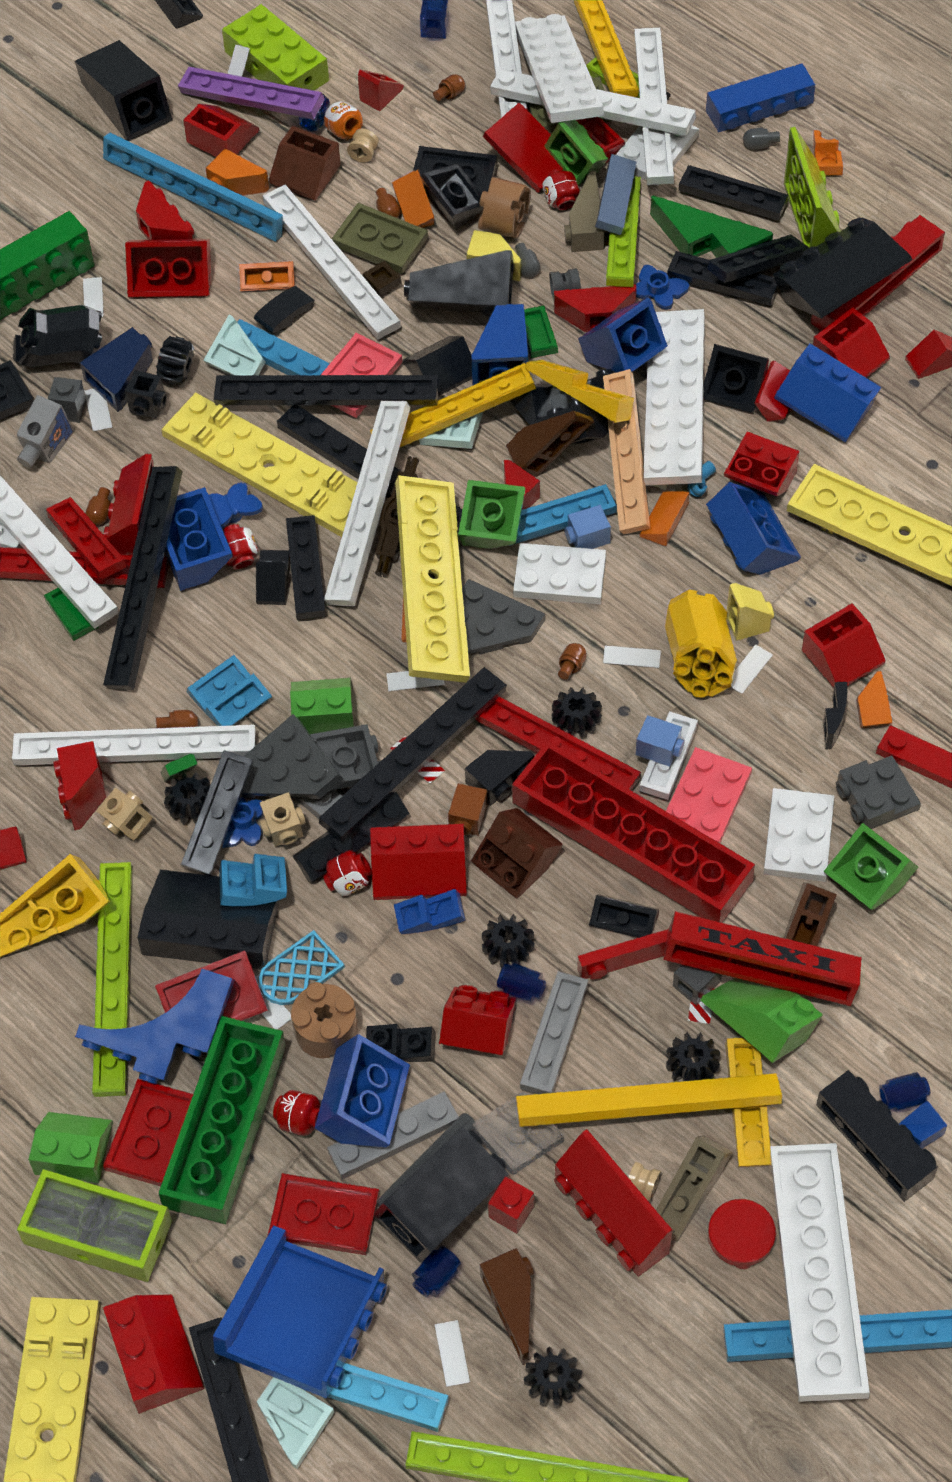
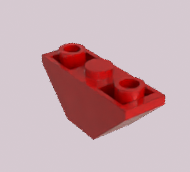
M149 180L146 181L136 208L140 231L148 240L193 239L194 230L191 224L180 217V213L174 204L170 205L167 202L160 188L156 189Z
M633 284V287L608 286L554 291V313L584 332L590 331L618 310L636 303V284Z

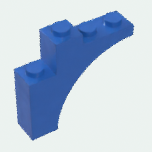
M201 969L197 980L188 993L173 1008L156 1019L123 1029H100L79 1024L75 1037L83 1039L82 1046L96 1051H100L101 1046L113 1049L112 1056L126 1061H131L132 1056L137 1057L133 1070L140 1072L139 1079L157 1084L159 1079L167 1080L179 1044L184 1045L183 1052L201 1057L202 1052H209L235 979Z

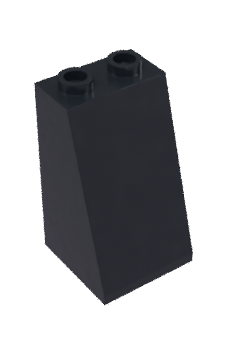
M120 40L74 61L82 85L125 140L134 139L173 120L160 75Z
M500 251L411 272L410 280H405L404 297H406L413 308L493 313L495 306L511 304L514 270L512 251Z
M463 1126L391 1194L374 1213L375 1217L420 1263L503 1181L505 1176L509 1175L505 1170L506 1164L494 1153L490 1155L482 1146L483 1141L478 1134L471 1129L467 1131Z

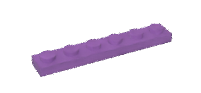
M188 67L178 85L180 92L183 94L309 119L315 118L325 100L322 92L194 67Z

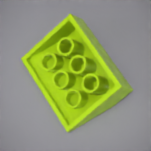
M790 127L783 184L786 193L789 195L788 199L801 240L810 248L823 243L828 235L840 232L839 215L837 210L833 211L832 193L830 190L827 191L825 187V172L820 171L816 158L796 127Z

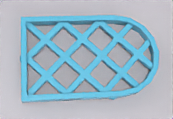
M313 930L262 968L259 975V987L263 996L271 1003L279 1005L292 1004L298 995L290 998L291 992L301 993L307 989L309 980H318L316 982L323 984L344 969L345 965ZM311 939L310 947L301 946ZM315 939L323 948L314 947ZM297 950L309 951L308 961L296 960ZM291 952H293L292 959H285V958H284V957H286L287 955H289ZM313 952L324 953L323 962L312 961ZM328 954L336 963L327 962ZM280 963L291 964L290 973L279 972ZM295 964L307 965L306 974H295ZM273 965H275V971H274V972L268 971V970L270 969V967H272ZM311 966H321V976L310 975ZM326 967L334 968L326 974ZM264 976H274L272 986L263 985L262 980ZM278 977L289 978L288 987L276 986ZM293 978L305 979L304 988H293ZM265 990H272L271 995H269ZM275 992H287L286 999L275 998Z

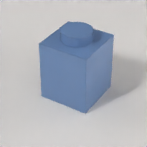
M601 505L568 514V527H565L564 531L569 544L573 543L575 548L588 549L610 544L611 526Z
M647 715L636 740V755L670 767L674 756L680 757L685 740L681 739L682 727Z

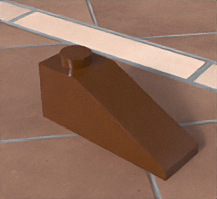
M571 411L524 427L516 433L506 447L515 464L537 477L594 420L590 416Z
M803 882L783 938L817 946L837 894Z
M517 1248L481 1263L480 1276L522 1365L529 1363L531 1276L534 1275V1271L529 1259L526 1256L521 1258Z

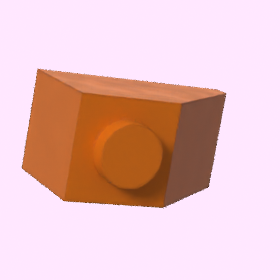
M224 149L206 167L207 179L242 196L264 193L269 190L267 170L227 149Z

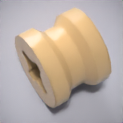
M358 129L355 131L352 137L353 141L350 142L347 151L354 160L362 163L369 162L379 140L372 131Z
M635 1162L628 1178L643 1196L651 1202L660 1179L661 1171L645 1169L643 1164Z

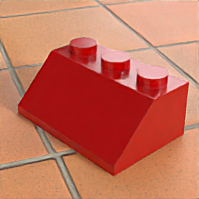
M210 239L128 240L125 242L128 297L210 295Z
M144 454L123 467L119 480L114 481L113 494L115 501L109 505L108 517L110 524L105 526L103 535L121 555H133L152 467H154L152 454Z
M464 824L370 828L373 900L410 899L421 894L425 898H431L456 889L460 896H467Z
M172 1294L134 1295L103 1307L133 1402L139 1414L204 1389Z

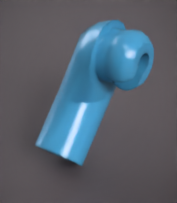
M711 461L702 464V483L687 484V489L691 495L700 497L706 492L707 485H705V479L716 473V468Z

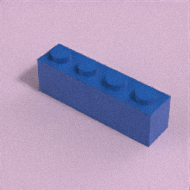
M803 63L707 92L706 112L719 133L812 104L816 84Z

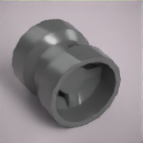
M577 268L568 269L566 273H560L559 271L549 273L553 299L554 291L581 289Z

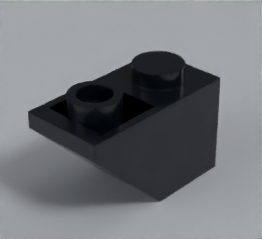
M487 750L465 768V784L487 789L488 805L491 806L498 800H504L510 794L512 784L535 755L531 751Z

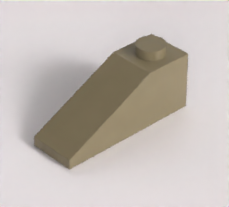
M590 171L569 213V225H564L565 242L570 241L571 252L604 250V230L595 227L600 205L596 171Z
M705 1135L695 1138L656 1209L671 1227L672 1239L676 1242L679 1241L712 1190L733 1153Z

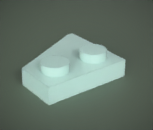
M228 315L204 358L206 364L229 375H259L266 363L231 315Z
M483 412L419 439L420 445L472 449Z
M274 1377L257 1400L258 1407L294 1468L298 1469L333 1416L334 1409L305 1390Z

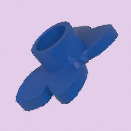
M651 265L643 266L639 274V282L636 284L637 298H654L655 304L665 310L672 308L673 298H681L689 291V283L679 278L669 279L664 271L656 270Z
M240 482L233 485L224 496L216 493L209 494L222 528L228 523L240 521L243 515L252 516L263 510L262 502L256 496L248 495L246 483Z
M243 797L240 798L222 848L237 846L241 840L249 846H255L260 842L261 828L257 824V820L263 816L259 803L262 802L261 800L255 799L246 802Z

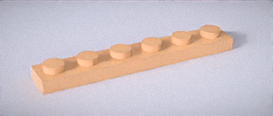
M630 369L603 376L604 389L634 398L630 420L615 423L608 419L619 531L623 535L650 529L634 376Z

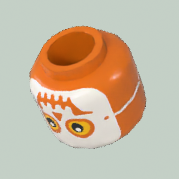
M339 101L329 106L325 113L324 123L329 132L340 139L348 140L352 139L356 130L362 128L363 118L358 109L347 102Z

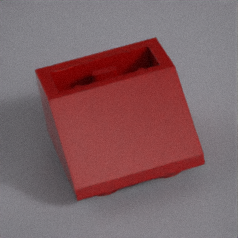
M198 104L183 120L186 141L215 157L224 149L238 154L260 131L258 126L214 105Z
M853 307L815 335L813 339L815 347L866 378L890 360V355L873 322Z
M747 431L726 468L724 477L774 496H779L787 491L797 472L800 451Z
M853 603L804 631L802 652L833 687L835 682H847V686L886 662L871 623Z
M93 741L57 748L59 760L53 761L55 775L59 782V787L57 788L65 820H72L74 830H80L106 798L102 771Z
M470 985L454 987L444 1006L439 1044L503 1055L509 1038L517 998L510 997L508 993L503 991H491L490 993L478 991L476 987Z

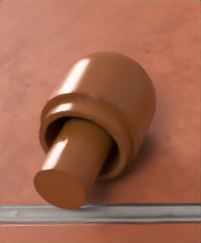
M452 74L443 79L439 84V89L433 92L434 98L440 101L443 98L453 99L461 94L465 89L463 77L458 74Z
M379 188L376 191L378 197L376 201L377 210L399 218L401 209L396 198L388 194L385 188Z
M100 487L97 496H93L89 500L85 512L96 526L103 525L108 519L109 505L111 503L108 500L110 490L105 487Z
M571 643L564 649L559 658L561 668L558 676L561 679L567 680L571 673H576L581 669L587 657V652L583 645Z
M173 710V712H169V717H156V728L198 726V717L191 710Z

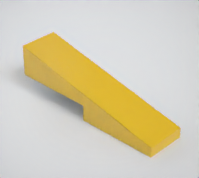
M545 360L526 362V370L611 421L617 423L631 419L634 398L588 385L587 372Z
M727 1038L725 1050L728 1077L763 1075L761 1052L744 1038ZM767 1105L732 1108L738 1168L771 1166Z

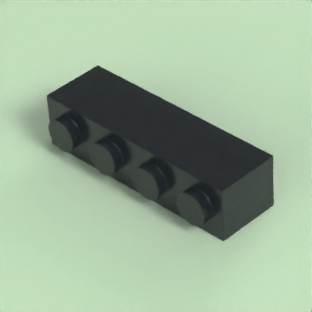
M848 1070L819 1092L816 1106L905 1202L934 1179L938 1169L936 1160L927 1149L919 1147L914 1141L911 1131L905 1125H899L896 1122L888 1106L883 1101H877L869 1092L870 1090L866 1082L859 1076L855 1077Z

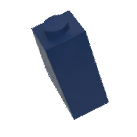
M132 327L80 362L84 380L117 412L122 410L127 402L124 398V393L134 371L146 372L153 361L151 341L145 334H139Z

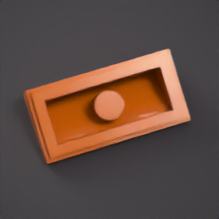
M412 171L392 182L404 221L421 228L434 225V214L419 171Z
M293 261L239 264L241 292L285 290L295 286Z
M686 491L662 492L649 516L650 529L642 530L640 537L667 546L689 504L690 493Z

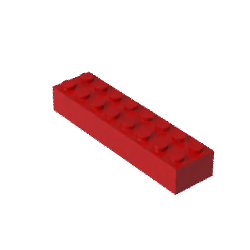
M549 741L543 745L512 784V803L702 918L722 923L753 882L754 863Z

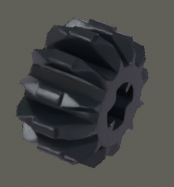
M169 336L163 342L156 365L157 375L161 376L162 380L167 383L181 385L187 379L193 364V344L185 340V338Z
M570 687L568 694L560 692L558 700H554L552 703L553 724H557V727L563 731L568 730V733L571 735L578 733L582 739L585 736V731L594 733L596 725H599L602 720V714L600 713L602 705L600 701H596L594 692L586 694L584 687L579 692H575Z
M183 772L181 780L172 778V786L165 787L164 793L166 798L164 804L173 820L180 817V821L185 824L189 819H192L196 824L211 784L207 777L200 779L197 772L191 778H188L187 774Z
M500 914L498 923L489 920L487 930L482 932V941L484 942L482 944V951L484 954H489L488 960L491 964L500 960V967L503 969L507 963L511 962L512 966L516 969L518 959L527 962L529 952L534 951L535 943L532 941L534 939V931L527 929L528 923L525 919L516 922V916L513 914L510 920H505Z
M688 1032L684 1034V1041L675 1037L672 1043L673 1047H669L666 1051V1057L669 1059L666 1061V1069L673 1071V1081L683 1078V1081L714 1078L713 1073H717L720 1069V1063L717 1061L720 1059V1051L713 1049V1039L703 1042L701 1032L696 1036V1039L692 1038Z
M549 1346L546 1350V1357L536 1352L534 1353L535 1363H526L525 1370L529 1374L524 1377V1385L531 1386L529 1390L531 1398L541 1395L540 1405L542 1407L547 1404L548 1399L553 1400L554 1408L557 1409L560 1406V1398L570 1403L573 1401L571 1392L576 1393L581 1390V1384L578 1380L582 1378V1370L575 1368L577 1365L575 1357L565 1360L566 1350L564 1348L556 1356L553 1355V1349ZM549 1373H556L557 1382H550Z

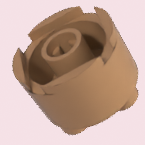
M493 177L490 181L488 192L483 191L480 198V207H483V214L480 216L478 229L510 238H518L525 225V222H521L524 213L528 214L530 188L520 183Z
M319 982L311 983L307 989L297 996L292 1005L291 1020L295 1038L300 1048L310 1056L322 1059L330 1058V1055L335 1054L336 1048L357 1035V1017L354 1000L345 990L338 986Z

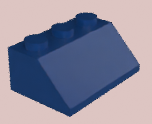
M809 344L796 360L774 398L846 442L871 409L881 387L814 345Z
M729 482L706 503L711 512V520L720 528L724 535L723 541L733 551L736 557L735 562L741 570L761 575L797 562L801 558L763 492Z
M205 487L178 495L165 553L180 591L207 583L233 557Z
M357 1034L336 1048L315 1129L341 1144L375 1147L389 1146L410 1064L360 1034Z

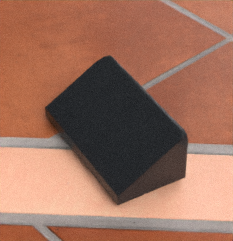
M155 0L175 28L183 27L203 17V14L192 0Z
M597 894L589 926L640 938L653 933L659 909Z

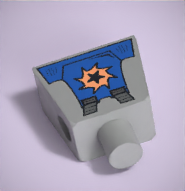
M36 396L17 432V437L23 447L17 460L23 466L32 468L37 459L47 463L52 462L73 434L74 430L62 405L42 396Z

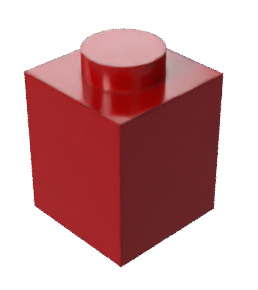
M505 1176L488 1203L489 1218L517 1234L534 1208V1192Z

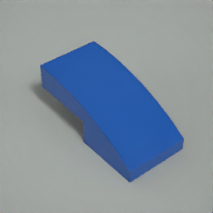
M456 889L428 899L421 894L394 904L397 924L401 934L425 932L466 921L460 893Z

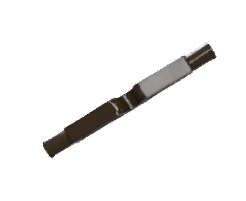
M408 456L404 472H398L396 480L399 475L418 478L415 473L419 459L416 457L412 459L411 456ZM394 484L391 497L383 504L379 518L382 531L375 552L379 559L375 574L380 577L382 575L387 577L390 562L397 561L400 551L398 520L393 518L398 514L396 484Z

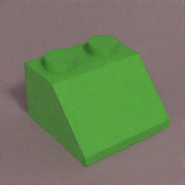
M576 120L559 122L544 146L564 171H570L575 175L578 186L586 181L590 171L599 172L608 160L603 149L594 143L589 137L587 130L582 125H579Z
M468 480L458 532L462 545L493 549L516 544L526 488Z
M351 677L291 682V715L294 714L299 718L310 734L354 727Z
M862 823L823 872L871 910H874L898 893L919 867Z
M48 1112L35 1130L28 1159L34 1174L40 1175L44 1169L77 1180L99 1183L113 1121Z

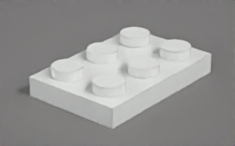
M692 125L687 136L670 133L673 167L697 139L699 128ZM639 126L616 155L637 161L634 175L647 180L642 126Z
M519 543L513 597L601 605L606 550Z
M773 788L764 864L765 875L826 882L827 874L823 871L828 866L834 795Z

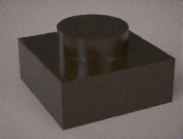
M385 261L363 273V277L379 296L384 295L401 284V276Z

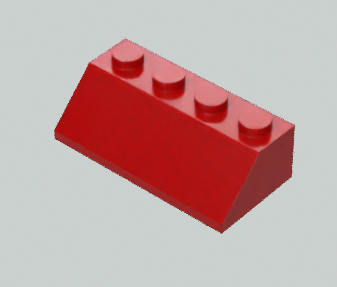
M588 1129L584 1130L555 1164L554 1182L564 1195L569 1193L576 1202L574 1204L581 1217L585 1220L590 1219L597 1227L595 1229L601 1241L607 1246L611 1244L618 1252L617 1258L621 1265L627 1271L632 1269L639 1277L670 1254L672 1229Z

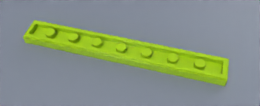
M131 862L100 863L99 881L110 902L98 912L94 1028L123 1029L128 1028ZM101 1046L100 1051L94 1050L93 1096H126L127 1061L112 1056L114 1050Z
M414 1431L411 1433L405 1464L406 1469L480 1482H688V1478Z

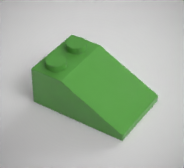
M733 978L703 995L700 1000L772 1063L806 1043L823 1016L822 1013L814 1008V1005L809 1000L801 997L799 994L738 978Z

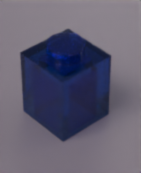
M422 0L420 13L421 37L446 39L449 20L448 0Z

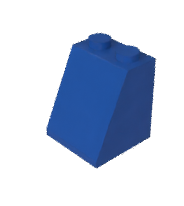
M645 298L618 310L578 338L588 363L612 369L614 372L628 369L633 372L668 346L650 298Z
M524 304L495 306L471 355L472 386L528 362Z

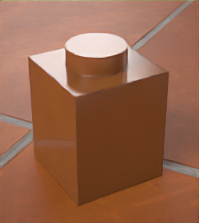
M458 783L448 813L449 824H464V835L472 834L479 836L488 806L487 789Z

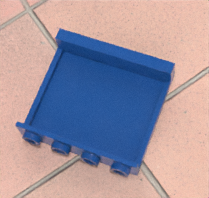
M273 1225L213 1335L214 1353L327 1399L332 1388L337 1389L343 1379L345 1372L343 1366L347 1358L352 1360L359 1345L357 1338L361 1330L365 1332L368 1330L373 1318L372 1309L375 1303L380 1304L386 1294L387 1284L384 1283V1269L379 1267L376 1275L373 1276L287 1242L286 1230Z

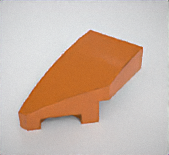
M814 130V157L817 160L820 171H824L825 176L842 175L843 162L841 151L838 150L839 141L834 138L827 140L821 137L822 132Z
M877 671L856 699L861 728L891 725L893 723L881 671Z

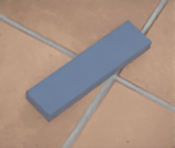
M611 154L595 224L596 228L621 235L637 161Z

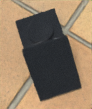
M260 550V559L256 562L257 604L286 605L290 564L289 550Z

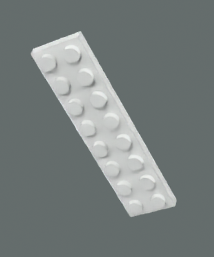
M551 14L546 18L535 19L527 17L521 21H516L517 38L550 122L555 123L604 116V106L565 16Z
M704 309L656 312L668 346L647 361L644 482L646 486L702 483Z
M837 1144L770 1146L771 1170L798 1402L868 1399L870 1391Z

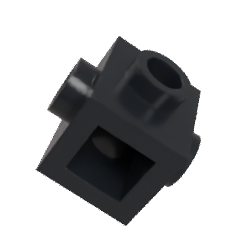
M135 370L129 384L126 386L124 398L128 402L130 413L156 418L160 408H164L166 405L167 392H164L161 376Z

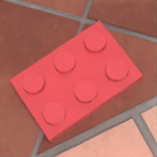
M355 333L321 375H392L403 362L402 355ZM367 405L331 406L357 418Z
M695 747L666 811L721 843L751 776L752 767Z

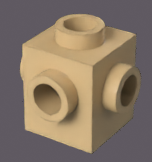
M116 787L96 811L105 819L102 823L103 826L115 835L121 831L133 841L153 818L141 807L143 801L131 791H128L125 795Z
M289 792L259 802L264 817L259 822L264 837L271 836L274 847L290 845L296 842L298 838L304 837L301 825L306 824L301 807H294Z

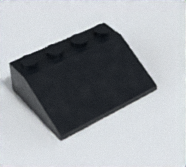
M856 218L847 224L848 227L842 231L828 235L820 245L806 249L802 256L795 261L784 263L780 270L773 274V277L785 303L823 318L913 259L905 249L874 221Z
M160 869L144 908L137 936L141 954L214 963L246 951L252 969L262 970L267 964L280 900L255 906H222L220 904L219 876Z

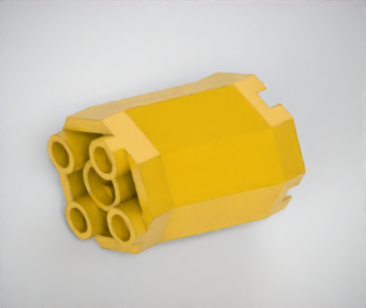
M689 589L671 599L667 610L665 630L674 660L673 674L682 686L695 697H713L731 687L737 662L726 621L728 612L715 595L705 593V596L698 595L697 591Z

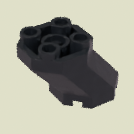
M85 305L40 311L29 308L19 321L18 327L23 328L21 336L15 334L13 360L27 367L66 362L80 364L81 361L92 354L93 349L100 347L102 341V334L99 333V323L102 317L101 311Z

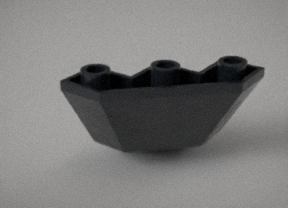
M612 369L596 372V377L588 379L587 384L604 389L603 376L613 374ZM553 385L550 387H536V389L510 400L529 425L571 411L592 417L594 422L570 445L592 442L604 438L609 432L608 419Z

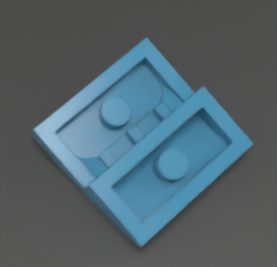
M235 655L193 683L186 691L217 726L235 725L272 698V695L255 674L250 675Z
M254 854L252 864L221 860L219 877L220 904L222 906H255L286 898L285 857Z

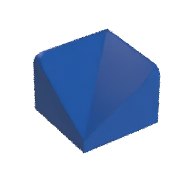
M929 1101L921 1104L899 1123V1125L903 1124L911 1131L914 1141L921 1149L942 1137L947 1128V1124Z

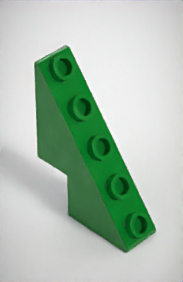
M651 196L650 215L682 253L699 257L711 251L718 258L773 240V233L766 229L754 227L662 197Z

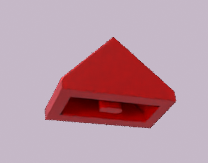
M361 69L358 72L360 101L378 111H381L403 90V84L385 74Z
M934 329L906 355L905 360L918 379L952 367L951 336Z
M504 460V483L506 485L525 487L522 510L530 508L540 498V480L511 460Z

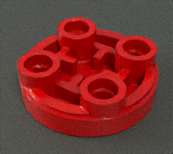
M734 1199L719 1206L711 1216L708 1227V1242L714 1253L724 1262L743 1270L764 1260L770 1254L776 1237L775 1223L770 1213L760 1204L747 1199Z

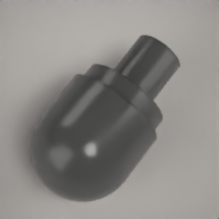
M763 128L749 129L743 136V143L750 150L765 149V147H769V143L780 142L779 131L768 132V129Z
M524 243L517 244L515 250L521 259V274L527 278L535 277L540 271V262L536 254L532 250L527 249Z

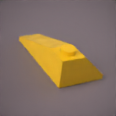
M69 854L0 913V958L86 923L110 902L100 881L80 857Z

